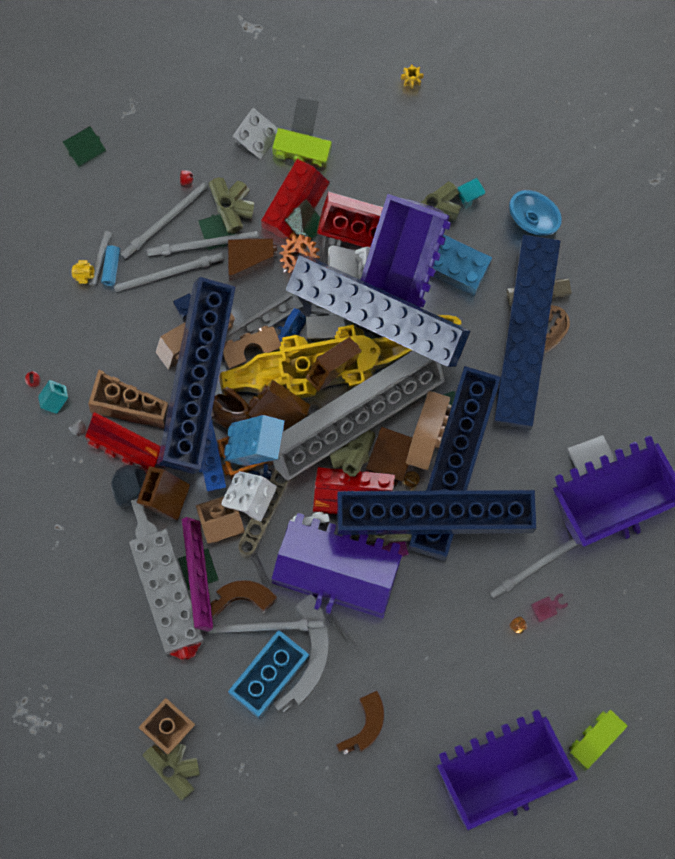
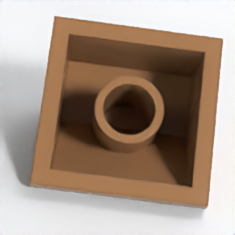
M224 496L195 505L207 544L219 542L221 539L234 537L245 532L239 511L222 505Z
M165 698L138 728L164 752L169 754L195 724Z

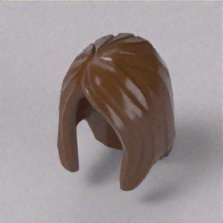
M225 387L223 391L229 395H215L211 417L213 421L224 428L229 429L231 423L252 418L248 415L250 406L233 389Z

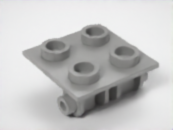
M252 107L232 135L234 138L233 142L237 145L242 144L256 157L261 159L275 140L278 128Z

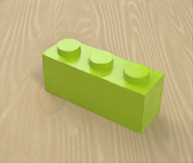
M278 128L272 151L273 155L279 159L289 158L295 162L298 158L315 168H326L332 149V141Z
M611 709L607 713L603 711L596 718L598 723L594 727L589 725L582 733L584 735L583 739L580 742L576 739L569 747L571 751L568 755L584 771L628 727Z

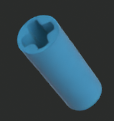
M109 245L106 247L101 283L104 285H115L120 248L117 246Z

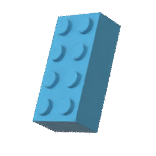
M443 235L446 240L444 246L440 245L438 250L441 256L439 261L435 260L433 266L436 269L434 278L475 296L491 265L492 257Z
M262 415L231 423L228 429V444L224 449L225 461L248 466L277 460L285 421Z
M278 630L229 689L228 693L260 719L307 662L309 654Z

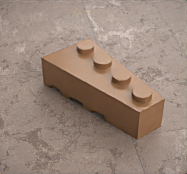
M232 313L230 315L228 331L233 328L232 325L235 320ZM186 322L160 336L156 354L168 370L178 363Z
M99 369L88 403L91 413L96 412L100 415L163 429L165 428L169 408L168 402L147 392L144 393L135 386L127 385L121 382L120 379L114 376L111 377Z
M432 391L428 392L412 438L406 464L425 470L429 469L434 450L439 448L452 405H449L451 397Z

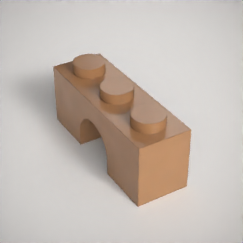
M266 325L257 329L258 332L251 335L249 332L241 335L240 340L235 342L233 340L226 341L222 358L227 369L231 370L246 364L247 360L244 356V350L250 346L259 348L262 354L280 351L279 346H281L274 327Z

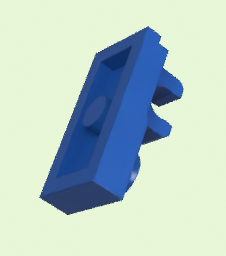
M293 308L284 327L278 326L280 342H283L282 337L299 335L305 325L306 316L299 309Z

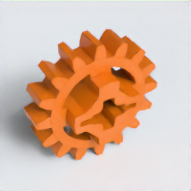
M301 234L299 237L293 235L292 240L286 239L287 245H281L284 251L279 252L280 255H283V258L280 259V262L285 263L283 268H289L288 273L291 274L298 259L294 254L302 253L315 259L320 258V256L316 255V252L320 251V249L314 248L317 243L311 241L310 237L307 236L305 238Z

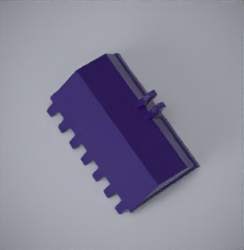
M387 194L360 280L424 308L426 301L423 297L425 292H429L431 287L428 281L430 276L434 277L436 269L433 266L435 260L439 261L441 256L438 250L440 245L444 246L446 238L443 235L445 229L449 230L451 222L448 221L449 215L438 208Z
M651 435L644 438L646 448L639 450L636 442L630 443L631 454L626 457L621 448L615 450L616 461L612 463L609 462L607 455L601 456L600 462L602 467L596 470L591 461L585 463L587 474L580 476L577 468L571 469L570 475L572 480L566 483L561 474L555 476L557 487L553 488L554 495L557 498L563 522L576 544L584 547L619 531L622 532L625 539L630 538L628 527L632 526L633 531L636 534H640L639 522L675 507V472L658 443L654 444Z
M298 513L295 521L289 520L276 559L271 584L308 596L312 594L313 597L317 598L314 607L316 610H319L322 600L329 602L326 607V613L329 614L333 605L337 604L383 619L402 555L398 554L400 544L393 543L391 550L387 551L382 549L384 539L377 538L375 545L371 546L366 544L368 535H360L358 541L351 540V535H335L336 524L329 523L327 530L322 531L318 529L320 519L313 518L311 526L302 524L305 517L304 514Z
M538 709L532 712L534 722L528 725L524 717L517 718L516 721L519 727L517 730L511 732L509 725L504 724L501 726L503 736L497 739L493 731L485 733L488 743L480 746L477 738H473L470 740L471 751L465 753L462 745H458L454 748L457 757L449 760L446 752L439 754L441 764L437 768L444 781L449 798L467 830L509 811L512 812L513 816L518 815V807L522 806L527 811L529 810V802L579 780L547 717L542 718Z

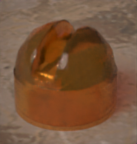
M409 471L406 473L404 483L407 487L414 488L419 484L420 476L417 472Z
M518 616L511 621L510 627L514 632L520 634L527 629V623L522 616Z

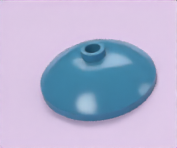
M522 190L515 193L510 200L509 210L511 216L523 230L534 235L548 236L554 234L559 229L562 222L561 213L557 206L545 195L536 191Z

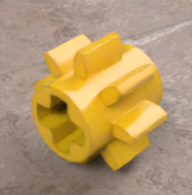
M413 64L409 68L404 67V74H401V80H405L404 86L408 85L412 89L416 85L420 86V79L424 77L423 73H419L420 67L416 68Z
M78 260V263L72 266V277L79 281V284H88V280L94 278V266L90 265L87 260Z

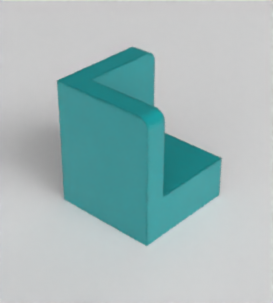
M478 178L457 188L459 192L458 198L465 209L471 207L475 199L486 193Z
M49 380L38 396L40 408L58 413L68 399L66 386Z

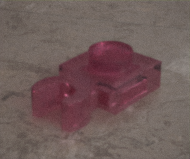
M563 593L556 595L553 601L548 596L531 604V608L539 623L557 615L556 609H565L568 606V603L561 605L558 602V599L564 596Z

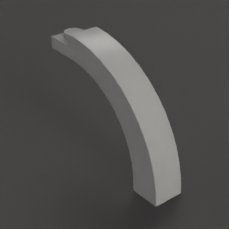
M312 594L296 605V609L303 619L325 621L321 608L319 610L314 609L316 599ZM326 621L324 628L309 629L311 654L308 666L295 687L273 704L278 713L281 710L286 712L293 706L291 703L293 701L300 706L319 684L328 657L329 639Z

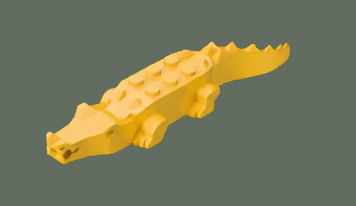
M438 315L457 325L462 324L461 320L456 316ZM354 325L338 327V331H336L334 336L335 339L311 344H308L304 337L298 335L282 337L283 342H280V351L258 354L243 366L221 372L219 375L221 392L229 395L223 391L225 387H229L235 392L248 391L259 394L264 384L268 385L273 379L299 398L313 397L317 390L306 377L315 360L348 337L358 344L362 352L351 366L327 386L348 383L349 386L356 387L372 377L377 369L390 366L412 350L385 337L371 339L364 335V331L361 328L354 327Z

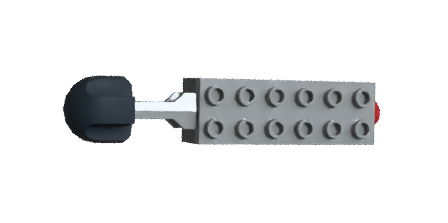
M126 465L118 469L113 475L111 481L112 492L117 505L121 507L133 506L138 521L135 531L137 539L129 541V545L167 657L174 656L182 661L195 657L199 647L205 643L200 629L194 628L192 604L167 530L164 529L158 532L156 525L147 520L143 506L136 503L146 477V472L138 466Z

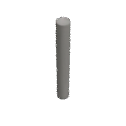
M104 232L94 265V278L90 279V285L96 286L105 258L106 247L109 245L112 235L110 232Z

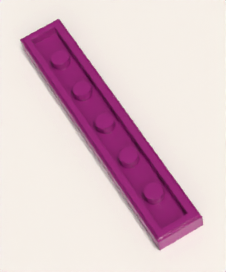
M185 517L182 519L194 628L209 632L213 630L201 524L199 520Z

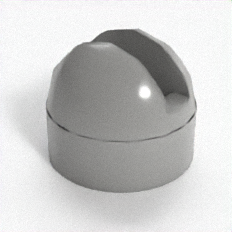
M80 419L68 428L74 435L79 436L85 432L86 427L82 419Z

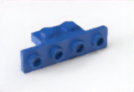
M212 417L210 418L201 469L199 470V473L203 472L208 492L226 488Z

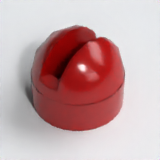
M181 170L180 184H191L194 180L192 178L193 173Z
M31 371L26 374L25 382L29 387L34 388L40 384L41 378L37 372ZM30 375H33L34 383H30Z

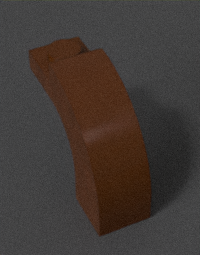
M248 580L234 581L216 591L220 599H215L210 603L212 618L215 619L229 604L239 600L251 602L264 614L278 600L276 595L260 583Z
M378 691L359 698V703L365 714V725L357 735L336 744L339 754L342 752L345 755L355 751V746H358L360 752H363L378 738L384 722V707Z

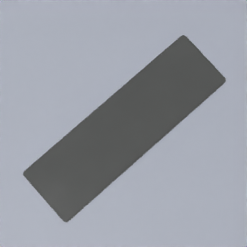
M297 98L291 131L313 136L318 101ZM286 158L285 165L293 166L295 163L293 159Z

